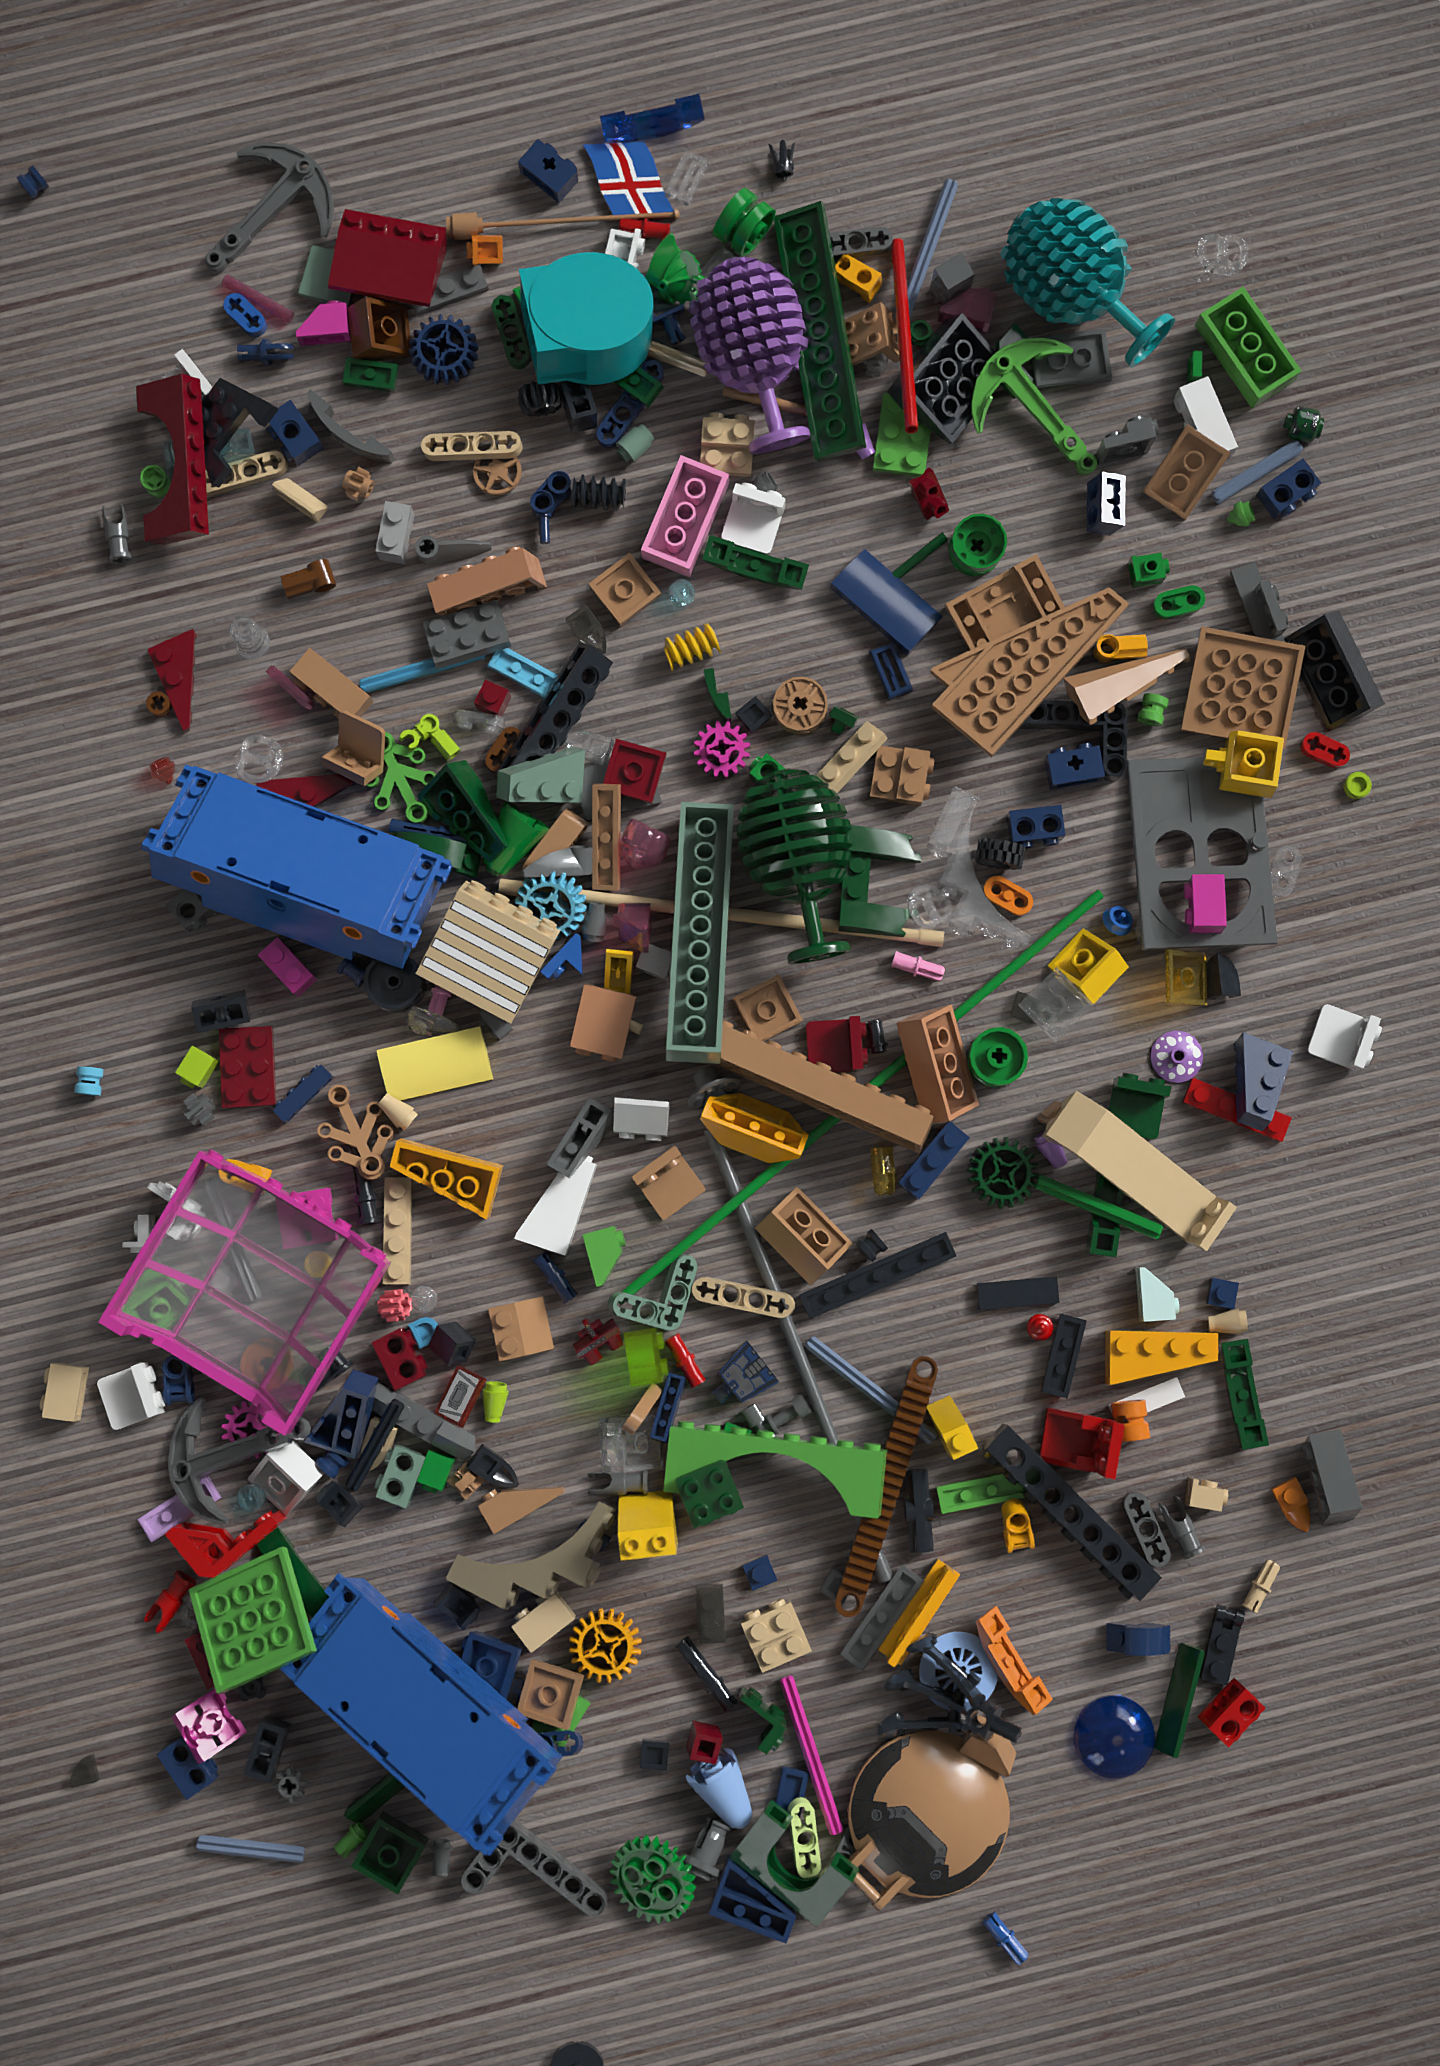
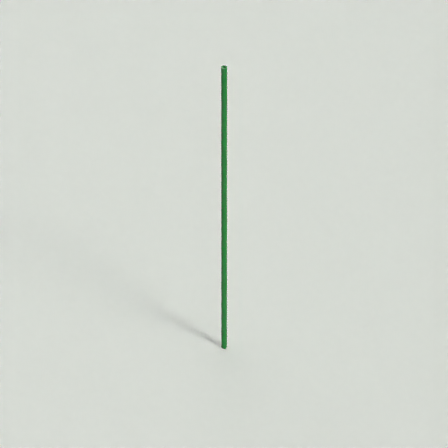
M1098 889L957 1007L954 1010L956 1022L1103 899L1104 895ZM905 1053L873 1078L869 1084L879 1088L907 1064ZM830 1115L809 1132L803 1151L837 1124L840 1119ZM793 1160L774 1162L621 1292L632 1295L636 1294ZM618 1301L620 1305L625 1303L624 1301Z

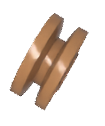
M793 677L783 682L776 690L773 699L774 717L778 725L786 732L795 735H806L817 730L824 722L828 709L827 695L822 686L815 680L807 677ZM796 702L800 704L805 702V710L801 708L796 710Z

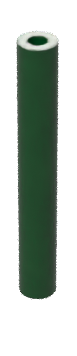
M943 532L937 535L892 572L893 576L901 579L948 541L946 535Z

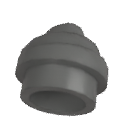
M768 471L763 474L761 472L758 473L753 480V485L757 487V490L767 492L768 490L775 491L778 489L775 480Z

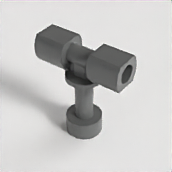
M798 1395L791 1400V1407L773 1418L770 1414L764 1416L756 1402L742 1410L741 1413L751 1428L755 1427L756 1430L774 1432L773 1436H776L780 1432L778 1429L780 1425L797 1415L804 1418L811 1414V1410L802 1395ZM766 1453V1454L768 1455L769 1458H771L772 1456L776 1455L777 1453Z

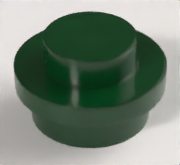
M916 320L910 324L911 343L915 346H924L933 335L931 325L924 320Z

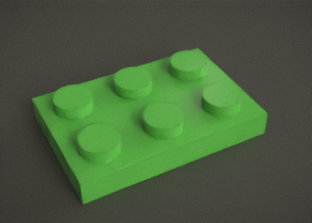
M883 393L873 471L919 477L926 469L931 430L918 422V431L916 433H906L904 411L887 393Z

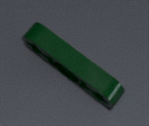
M499 295L492 302V311L508 363L514 369H524L529 365L531 357L515 303L510 296ZM504 303L508 307L509 319L506 320L502 310H499L500 305ZM509 326H514L519 332L516 337L507 338L504 335L505 329ZM518 344L520 354H524L521 361L513 358L515 357L514 345Z

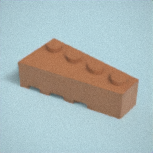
M513 547L506 550V554L498 557H486L482 559V563L475 566H462L454 574L436 576L434 578L435 581L427 583L435 612L440 616L477 606L478 602H482V604L494 600L499 602L502 598L501 596L505 594H515V596L526 594L525 588L537 585L538 590L546 588L539 559L524 548Z

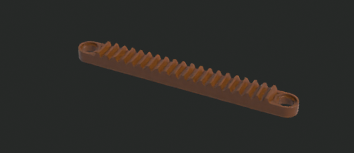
M919 1356L910 1365L883 1448L887 1450L881 1516L879 1518L861 1516L835 1597V1606L837 1611L844 1617L856 1616L862 1609L886 1531L892 1518L896 1500L902 1487L906 1469L912 1456L916 1438L922 1425L926 1407L932 1394L938 1368L936 1362L928 1356ZM920 1362H927L931 1366V1373L927 1377H920L917 1374L916 1367ZM846 1595H851L856 1599V1606L852 1610H845L841 1607V1600Z

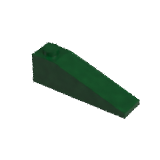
M466 760L446 763L417 795L431 817L436 821H442L450 828L449 831L454 835H460L464 838L468 846L490 863L494 862L509 846L481 780Z

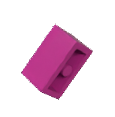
M1192 874L1188 883L1184 884V898L1188 899L1189 909L1185 910V924L1189 925L1190 933H1222L1227 926L1224 874Z
M278 937L258 954L265 964L297 997L318 980Z

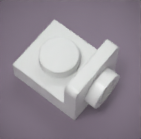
M138 1215V1221L134 1223V1235L138 1237V1242H122V1247L130 1248V1253H139L155 1226V1215Z

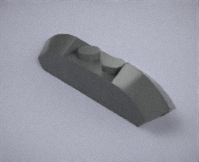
M378 1380L372 1406L374 1412L383 1416L389 1403L393 1399H397L405 1405L396 1422L397 1425L462 1460L475 1452V1435Z

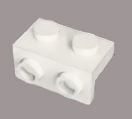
M611 229L605 254L623 259L639 270V263H636L638 254H643L645 239H641V229H635V233Z

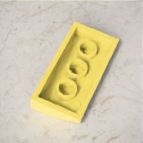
M480 1026L376 1050L386 1091L389 1095L400 1101L493 1080L485 1039Z

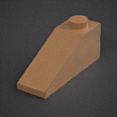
M564 1486L502 1490L499 1493L494 1489L481 1497L483 1502L478 1505V1508L493 1534L560 1496L566 1490Z

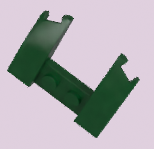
M851 825V830L846 835L852 836V846L845 851H849L852 854L850 863L843 866V869L847 870L842 880L838 931L904 937L906 932L902 930L908 918L915 920L918 911L867 903L871 859L921 863L920 853L914 854L910 845L913 837L912 835L889 830Z

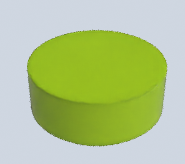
M1363 772L1350 774L1343 784L1344 792L1352 799L1365 797L1372 787L1370 778Z

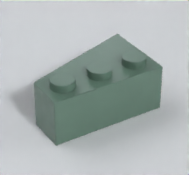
M570 746L557 753H549L543 755L542 758L499 770L496 797L508 802H582L585 750Z

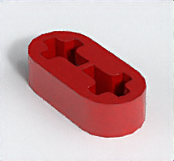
M1311 732L1301 740L1300 749L1305 756L1330 768H1341L1350 759V750L1347 746L1321 733ZM1317 740L1316 745L1323 748V750L1320 748H1315L1313 751L1310 750V744L1307 741ZM1339 750L1340 756L1343 759H1339L1337 762H1335L1333 760L1334 755L1328 753L1327 751L1334 753L1335 751Z

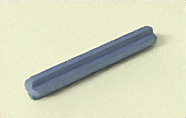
M1293 440L1214 489L1211 493L1212 498L1217 504L1225 501L1299 455L1303 451L1301 444L1298 440Z
M200 1835L196 1845L197 1851L295 1863H301L305 1855V1848L303 1846Z

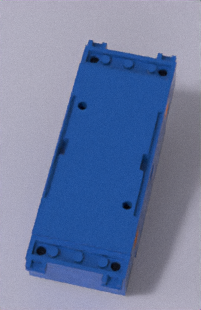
M185 764L175 783V786L180 787L181 790L160 829L151 828L140 847L141 850L149 852L152 878L201 895L202 906L346 959L352 960L357 952L401 969L403 968L411 949H415L420 939L421 928L442 883H446L452 868L450 860L445 859L442 855L422 849L415 843L225 774H216L197 766L192 767Z
M338 1573L324 1590L329 1598L309 1622L317 1652L280 1669L295 1682L294 1684L454 1832L462 1836L477 1851L480 1850L484 1855L490 1856L504 1837L502 1835L539 1787L544 1786L555 1773L556 1765L563 1756L526 1724L528 1718L503 1698L500 1693L481 1678L471 1667L465 1664L410 1613H402L364 1578H345L342 1574Z

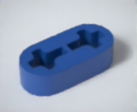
M232 293L225 298L223 305L227 315L251 337H260L265 333L267 323L264 316L245 297L238 293ZM233 303L237 305L240 303L244 312L241 314L237 309H232L231 305ZM250 317L253 321H258L259 327H251L247 318Z

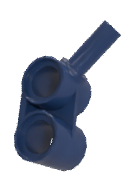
M555 471L550 474L530 499L533 514L539 520L540 544L543 545L550 544L549 519L554 515L557 506L562 501L567 500L572 494L570 477L564 471ZM557 482H564L567 485L563 490L553 488ZM540 501L549 502V506L546 509L542 510L536 507Z

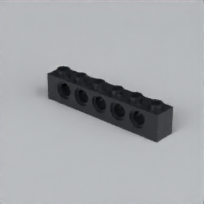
M579 642L495 773L498 775L499 770L523 763L528 757L533 761L542 758L543 755L554 754L558 747L567 740V733L571 727L580 720L582 710L594 698L595 690L600 682L609 675V668L613 662L591 644ZM586 670L587 677L582 681V673ZM572 691L573 698L572 701L568 703L567 697L568 694ZM558 713L559 720L554 725L553 718ZM542 735H544L545 741L544 744L540 747L539 739Z

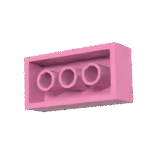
M681 455L641 548L642 559L690 578L728 488L729 474Z

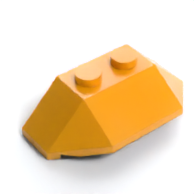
M742 1093L725 1094L718 1097L709 1096L700 1120L719 1144L767 1163L799 1159L809 1136L802 1130L799 1123L788 1111Z

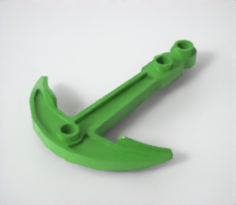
M1028 338L1004 346L986 362L975 381L971 399V414L976 432H983L986 412L993 399L991 394L1002 383L1052 437V442L1069 462L1075 463L1076 471L1082 475L1092 473L1097 467L1096 457L1087 452V447L1070 426L1064 424L1021 368V365L1032 358L1038 360L1052 355L1072 354L1073 348L1053 339ZM1006 359L1008 366L1002 367L999 364V360ZM1070 438L1074 440V447H1069L1067 445V439ZM1085 458L1091 461L1090 467L1084 466L1083 460Z

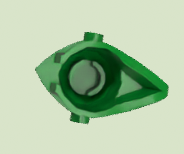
M669 233L656 247L645 279L650 288L652 284L659 289L658 301H664L665 304L671 303L672 305H675L676 301H678L680 305H684L687 301H697V290L694 284L697 285V281L706 277L700 275L702 272L700 262L696 260L695 255L689 253L688 250L681 251L675 242L673 233Z

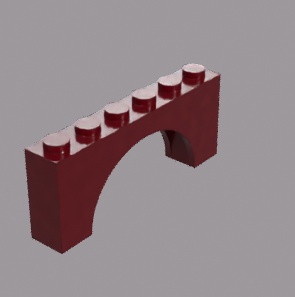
M181 373L136 386L137 412L159 417L164 422L171 435L175 455L173 478L165 498L156 509L143 515L144 540L146 542L166 545L209 535L200 379Z

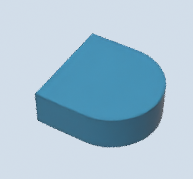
M424 1317L408 1324L419 1349L430 1343L438 1325L432 1318Z

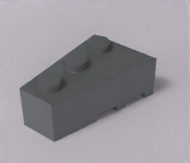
M1341 1429L1308 1435L1305 1444H1303V1453L1305 1459L1309 1461L1310 1479L1314 1486L1322 1526L1354 1520L1363 1507Z

